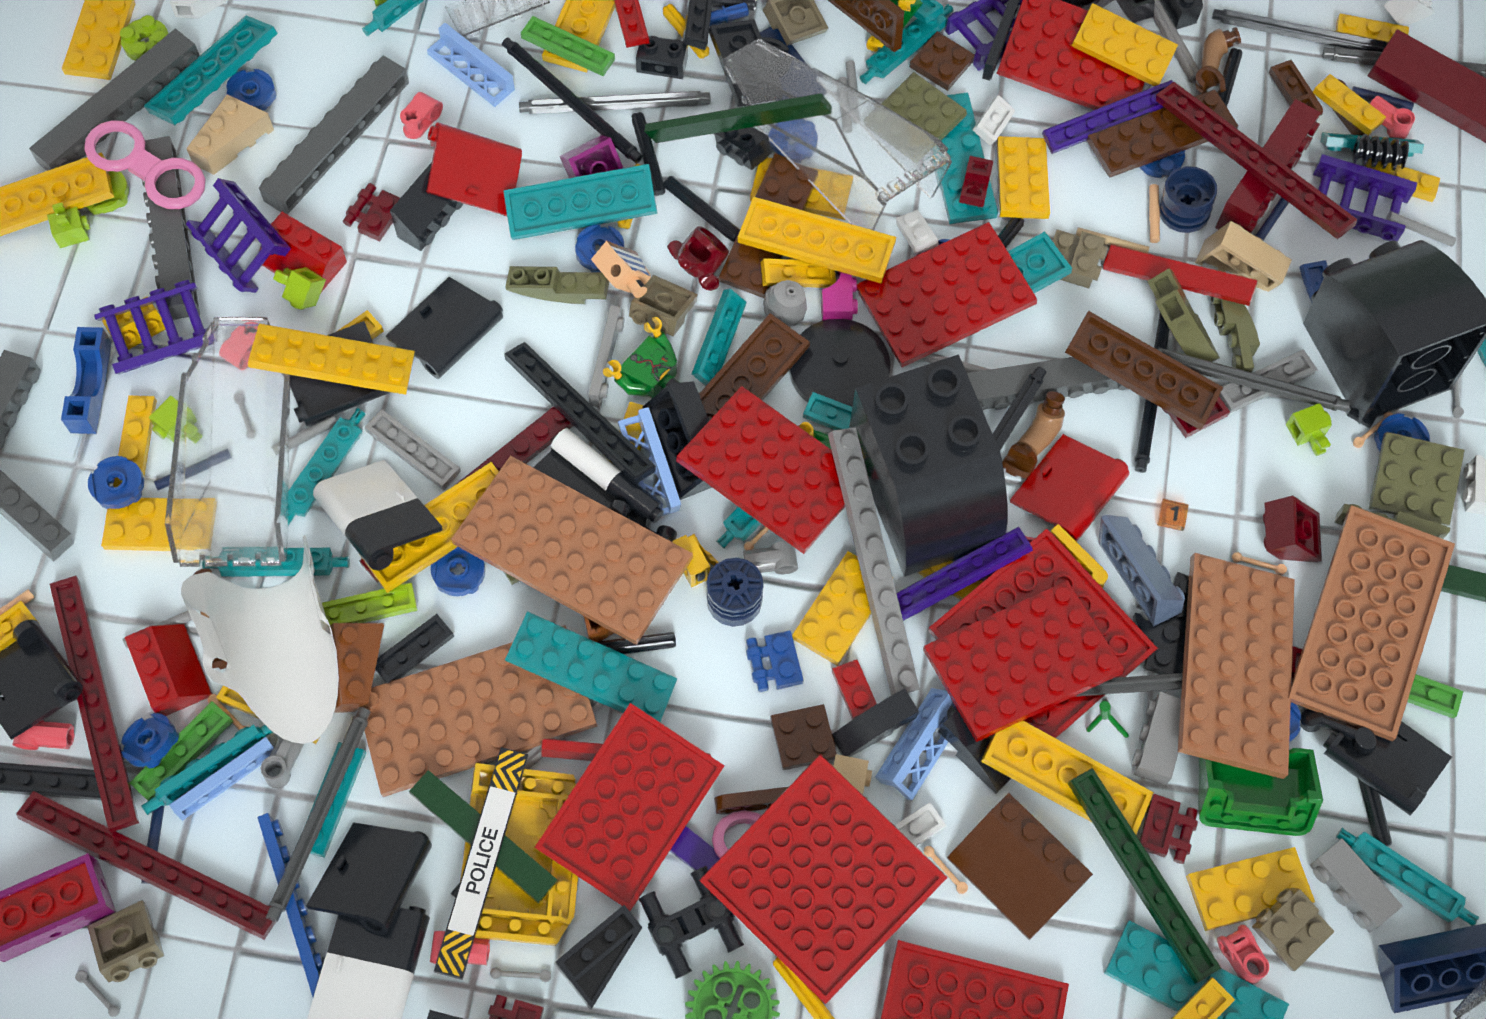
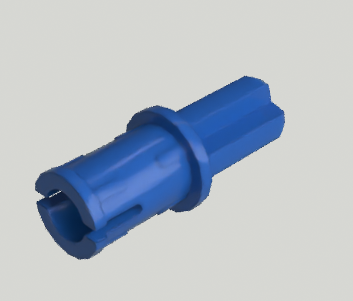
M740 3L729 7L721 6V9L711 11L710 26L729 23V21L747 17L749 15L747 4Z

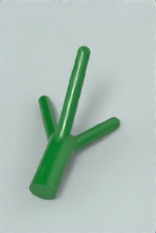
M1107 699L1103 700L1099 705L1100 714L1090 723L1086 731L1091 732L1102 720H1109L1125 738H1128L1129 734L1111 715L1110 703Z

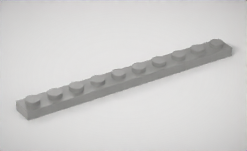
M856 427L831 431L828 433L890 693L893 695L904 688L907 693L920 690Z

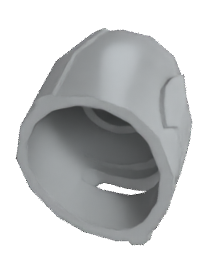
M791 280L781 281L766 291L763 301L766 317L771 313L789 327L803 321L807 311V301L804 289L800 284Z

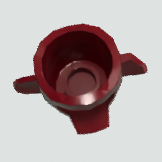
M698 226L690 233L684 243L674 240L667 245L670 254L675 260H678L680 267L691 276L697 277L702 288L708 291L718 289L719 278L715 273L726 259L729 251L713 233L704 227Z

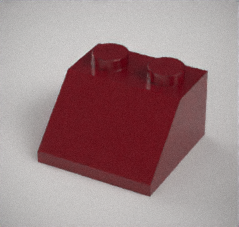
M1293 495L1265 502L1263 522L1266 533L1264 538L1266 551L1280 560L1321 562L1320 513Z

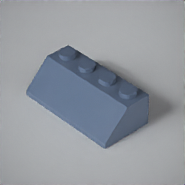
M1102 516L1098 543L1152 625L1155 626L1182 613L1185 601L1184 594L1178 586L1175 587L1171 582L1167 568L1164 565L1161 566L1156 560L1154 549L1151 545H1146L1142 539L1139 527L1136 524L1133 525L1128 517Z

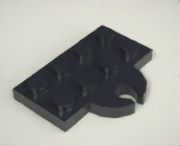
M755 19L710 26L709 34L737 107L782 100L784 93L779 79L785 77L791 67L792 56H787L789 48L779 40L762 38ZM774 55L787 57L783 60L777 59Z
M1180 572L1176 573L1173 585L1175 587L1178 586L1185 597L1182 613L1155 626L1152 625L1150 620L1143 618L1140 613L1133 615V622L1158 648L1146 659L1143 668L1159 675L1183 673L1189 576ZM1138 604L1136 607H1137L1138 609L1142 610V608H1141L1140 605Z

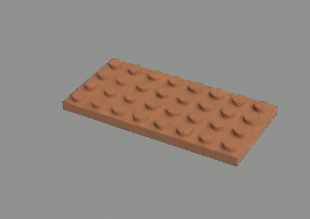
M512 456L508 458L451 538L452 544L635 645L638 644L693 559V553Z
M1351 505L1347 511L1291 683L1288 697L1291 699V702L1312 711L1321 712L1325 716L1356 728L1366 727L1374 732L1375 735L1394 741L1398 734L1455 543Z
M1194 553L1190 557L1178 752L1281 779L1288 776L1291 699L1288 697L1291 690L1295 579L1199 553Z
M513 642L391 681L389 684L385 683L372 687L369 703L363 707L371 711L367 720L368 725L364 731L382 797H386L410 789L428 770L440 779L474 768L475 763L486 764L495 761L498 758L501 747L522 752L542 745V739L559 740L598 727L588 697L505 661Z

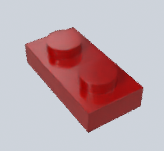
M858 659L832 668V674L852 720L877 704Z

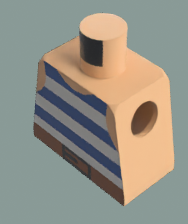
M606 241L591 258L593 263L615 288L632 293L635 298L644 296L647 292L645 284L650 280L651 274L638 253Z

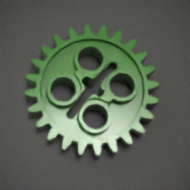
M724 961L723 970H719L715 964L712 965V975L703 970L702 976L704 981L694 980V985L698 990H688V995L694 1001L685 1002V1007L693 1010V1012L685 1015V1019H705V1016L712 1011L719 1013L722 1019H727L728 1010L725 1007L732 1006L738 986L742 985L744 989L737 1003V1011L740 1013H734L732 1019H776L780 1017L779 1012L772 1010V1008L780 1004L779 1000H771V997L777 990L776 988L768 990L766 988L770 983V979L766 978L761 981L759 979L761 975L760 969L754 974L750 973L751 964H748L744 970H741L739 961H736L734 969L729 968L727 961ZM720 984H728L732 988V993L730 996L723 998L716 993V988ZM750 994L757 996L760 1004L753 1009L746 1007L743 1003V999Z

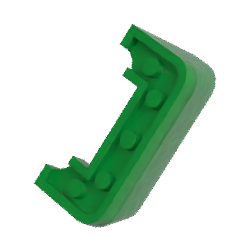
M1290 749L1288 776L1284 779L1199 758L1198 813L1202 824L1210 827L1290 836H1302L1312 830L1323 803L1314 750Z

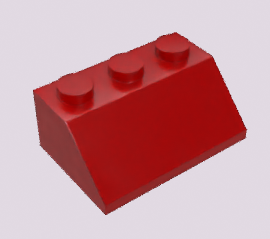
M283 211L271 223L272 227L291 248L286 256L269 255L262 266L273 273L276 270L283 272L285 268L290 270L308 268L326 279L323 291L347 263L342 246Z
M184 624L149 626L124 637L150 706L155 713L168 716L207 699L212 694Z

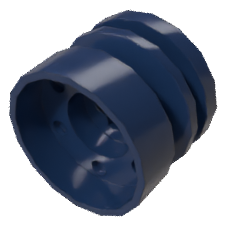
M1191 166L1178 168L1170 173L1165 181L1160 202V217L1163 223L1170 229L1182 233H1191L1203 228L1210 219L1217 195V183L1214 177L1206 170Z
M741 558L725 559L712 568L707 579V606L714 619L721 624L731 627L743 626L755 619L760 613L764 589L763 577L758 568L750 561ZM731 585H735L736 588H739V589H738V590H735L734 587H731Z

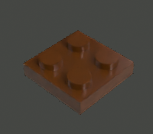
M937 31L910 61L909 67L948 91L974 62L975 54Z
M824 704L770 716L783 771L810 765L820 754L828 761L835 760L837 753Z

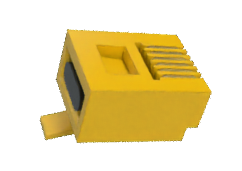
M695 534L688 537L684 535L673 540L674 544L693 553V559L684 571V575L691 588L707 581L710 572L709 563L716 565L719 562L701 546Z

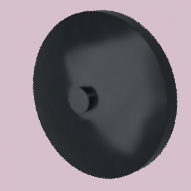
M828 319L811 325L800 334L810 342V347L789 370L790 379L795 390L806 402L809 401L812 393L815 392L852 407L855 388L888 378L891 365L885 343L872 329L862 323L849 319Z

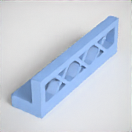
M444 23L438 28L440 39L427 49L429 56L494 107L515 90L513 75L448 24ZM446 46L451 50V55H440L437 52ZM454 61H465L467 68H456ZM471 74L483 75L484 81H472ZM498 87L502 90L495 97L488 93V88Z
M649 407L640 409L637 416L618 421V426L621 434L629 441L635 443L636 448L639 445L649 451L650 457L648 459L652 460V463L656 466L654 473L657 475L658 481L654 488L645 484L643 480L638 484L645 490L650 491L653 496L656 494L665 499L667 508L662 509L664 511L662 516L680 511L681 502ZM639 422L642 432L638 440L627 434L625 426ZM643 436H644V439H645L646 444L643 443V442H641ZM659 484H660V487H661L662 492L659 491V490H657Z
M931 688L918 709L917 718L910 721L875 776L880 783L894 786L908 800H913L948 744V741L942 736L937 743H933V733L936 728H941L947 720V711L952 705L957 710L946 690ZM926 750L927 759L923 765L919 766V755L922 751ZM908 773H912V783L907 789L902 782Z
M267 737L263 738L169 806L183 821L261 766L262 762L270 756L274 747Z

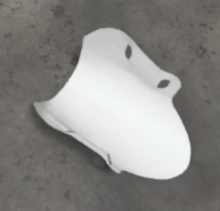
M304 534L303 565L293 578L280 585L261 589L244 588L221 579L213 573L205 572L189 576L183 581L181 586L182 599L195 624L203 646L202 662L207 676L212 681L238 692L250 709L272 732L282 739L301 744L317 740L326 731L332 721L336 708L339 682L337 650L314 580V564L309 543ZM196 610L207 614L210 618L199 614ZM215 658L227 662V668L224 673L212 668V661Z

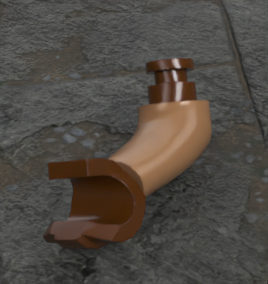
M1237 27L1232 28L1231 32L1229 30L1222 31L1218 28L1206 37L1202 49L1201 69L1196 73L1195 86L1197 95L1206 93L1207 89L1213 86H1217L1220 92L1226 91L1225 79L1218 69L1223 55L1228 53V48L1233 47V43L1241 44V37Z
M1048 392L1044 403L1038 405L1031 425L1018 442L1010 447L1008 454L1002 461L1006 473L1014 477L1020 476L1024 479L1030 476L1038 461L1037 456L1055 439L1063 426L1065 411L1062 408V404L1065 401V397L1061 393Z

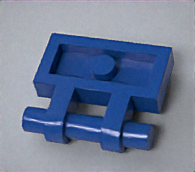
M791 630L764 636L766 645L764 647H758L756 638L746 640L748 647L746 655L747 659L751 660L753 668L751 675L753 682L757 684L759 692L769 690L767 681L770 680L775 681L777 690L803 684L804 680ZM769 657L771 669H764L761 658Z

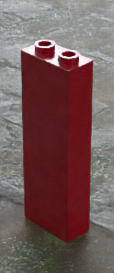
M1397 29L1367 77L1486 143V78Z

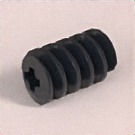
M1368 134L1362 135L1361 138L1358 136L1353 148L1352 163L1356 164L1358 159L1362 158L1363 166L1367 164L1368 160H1372V167L1374 168L1381 161L1382 169H1385L1388 163H1391L1392 171H1395L1398 165H1401V169H1403L1408 158L1409 143L1402 141L1399 144L1397 139L1389 142L1387 137L1379 140L1378 136H1373L1370 139Z

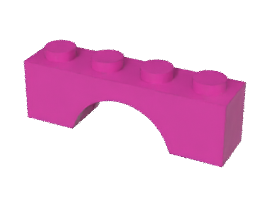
M837 271L839 279L832 286L822 290V321L828 319L852 320L853 314L858 313V300L853 299V292L857 291L856 277Z

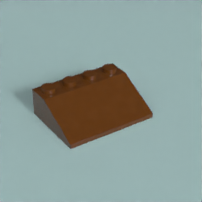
M1010 793L979 822L947 857L1029 941L1093 875Z

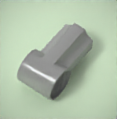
M786 541L776 542L768 548L743 551L744 559L754 564L760 573L775 571L776 574L783 575L798 570L795 548Z
M279 736L270 756L262 762L260 767L261 773L270 787L282 788L287 785L291 777L290 772L304 744L294 743ZM282 768L279 775L269 776L273 769Z

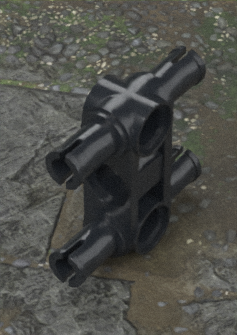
M707 866L690 873L702 896L699 898L700 901L670 916L668 914L665 915L655 891L638 899L650 922L647 924V928L653 943L656 945L659 954L666 956L675 979L692 972L681 949L682 943L712 928L718 930L728 953L744 945L733 923L735 915L724 904L725 913L723 916L715 917L710 912L709 907L712 902H722L699 881L708 871ZM662 927H668L673 932L672 941L668 943L661 942L657 937V931Z

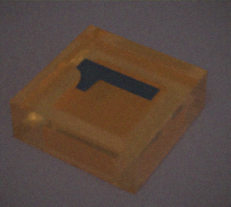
M1162 499L1157 525L1183 531L1189 504Z

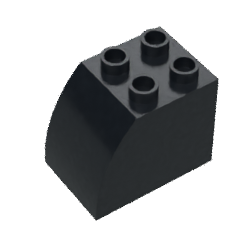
M1419 240L1400 247L1397 241H1389L1374 249L1367 260L1353 264L1350 258H1344L1325 268L1322 272L1324 279L1319 290L1311 296L1313 303L1303 322L1345 400L1350 401L1349 407L1354 409L1358 416V423L1361 424L1366 418H1371L1377 406L1379 412L1376 416L1380 417L1387 412L1396 411L1453 388L1486 339V298L1463 269L1435 246Z
M959 354L855 388L849 428L856 427L873 500L904 577L964 557L1006 534L1008 504L1001 453Z

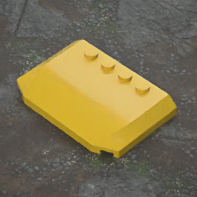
M475 763L469 805L480 814L495 765ZM524 770L505 836L553 875L558 882L538 904L496 868L475 938L556 946L574 918L578 876L534 848L575 787L576 779L573 774ZM467 842L464 844L460 881L471 848Z

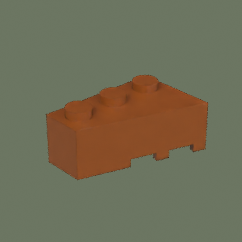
M333 623L330 625L337 650L339 676L338 696L334 713L356 712L359 710V707H364L369 703L385 623Z

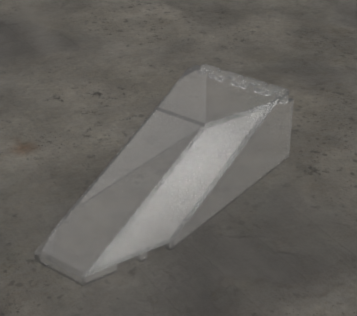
M761 39L753 41L728 55L723 60V64L733 84L737 83L743 94L741 98L743 104L747 103L748 106L822 93L832 105L831 114L757 127L764 134L768 135L769 140L804 174L808 181L849 224L874 230L887 205L886 202L914 184L930 199L934 197L952 163L947 153L948 148L934 135L871 97Z
M214 317L202 338L203 344L198 353L194 352L191 357L192 364L187 373L183 372L181 374L165 527L173 563H179L180 567H200L201 560H205V567L228 566L229 560H233V566H256V559H261V566H281V562H285V559H287L290 375L248 367V359L259 323L270 325L267 317Z

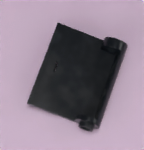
M448 277L386 335V338L402 349L415 351L414 356L421 361L424 368L433 377L440 379L503 319V308L495 300L490 301L453 278Z
M364 321L327 335L373 343ZM285 374L298 407L294 408L299 423L305 421L306 426L391 393Z
M25 620L19 623L13 630V638L17 643L0 653V695L4 696L2 698L0 696V724L11 740L70 702L75 701L83 690L81 682L36 620Z
M1402 721L1394 741L1375 735L1377 739L1376 748L1370 754L1357 752L1353 747V739L1346 737L1342 732L1337 736L1331 733L1322 745L1327 749L1324 754L1409 816L1421 804L1428 790L1452 758L1451 755Z
M353 822L306 907L310 910L358 918L362 926L368 931L379 935L386 934L432 848L429 837L420 831L410 832Z

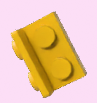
M154 305L141 307L151 337L164 331V324ZM131 311L117 315L116 319L127 349L129 350L142 343ZM104 319L102 320V322L110 334L106 320Z

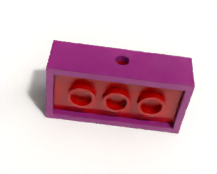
M87 853L0 891V961L6 962L116 913L97 859Z

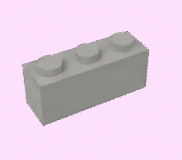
M1160 692L1155 700L1150 699L1146 709V714L1150 715L1148 724H1143L1139 734V739L1143 740L1141 749H1136L1132 759V765L1136 766L1133 775L1165 786L1172 779L1179 753L1178 738L1181 698Z
M1343 839L1336 842L1310 864L1315 877L1320 882L1327 884L1333 891L1336 901L1342 906H1346L1353 914L1355 922L1361 928L1367 929L1369 933L1380 927L1403 907Z

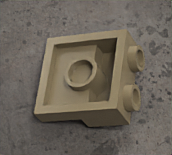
M767 0V4L763 8V12L772 29H779L787 46L823 34L828 30V26L814 0Z
M1056 229L1053 243L1072 267V273L1060 280L1088 289L1091 286L1092 280L1098 281L1102 269L1101 266H1098L1099 260L1104 261L1108 246L1104 245L1106 238L1083 231L1080 236Z
M653 275L645 284L647 287L646 294L631 301L629 317L638 325L648 322L650 327L655 328V323L652 321V317H658L662 322L660 332L663 331L665 335L668 334L674 337L684 324L687 313L697 302L698 294Z
M1286 888L1276 897L1277 902L1271 908H1266L1257 915V922L1252 928L1291 971H1296L1335 931L1318 914L1320 910L1300 889Z
M143 900L87 926L99 971L108 983L112 981L122 982L129 977L130 972L140 967L144 969L151 968L156 965L157 959L164 956L158 933L153 928L148 907Z

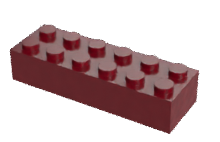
M1295 99L1263 146V149L1292 169L1297 165L1303 151L1307 150L1313 140V136L1320 126L1317 120L1321 112ZM1247 171L1227 200L1215 228L1219 230L1232 221L1252 234L1257 221L1263 217L1269 207L1268 204L1275 199L1277 193Z

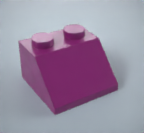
M603 135L559 156L569 178L624 168L612 139Z

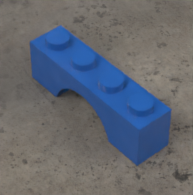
M77 327L73 347L76 359V382L72 394L64 398L61 421L70 433L97 434L112 341L103 327Z

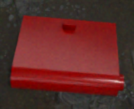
M439 122L435 126H431L427 138L430 140V145L435 148L426 192L507 216L503 190L516 188L522 149Z
M1063 434L1012 496L1010 503L1053 524L1054 527L1059 524L1077 542L1129 477L1128 465L1121 459H1114Z

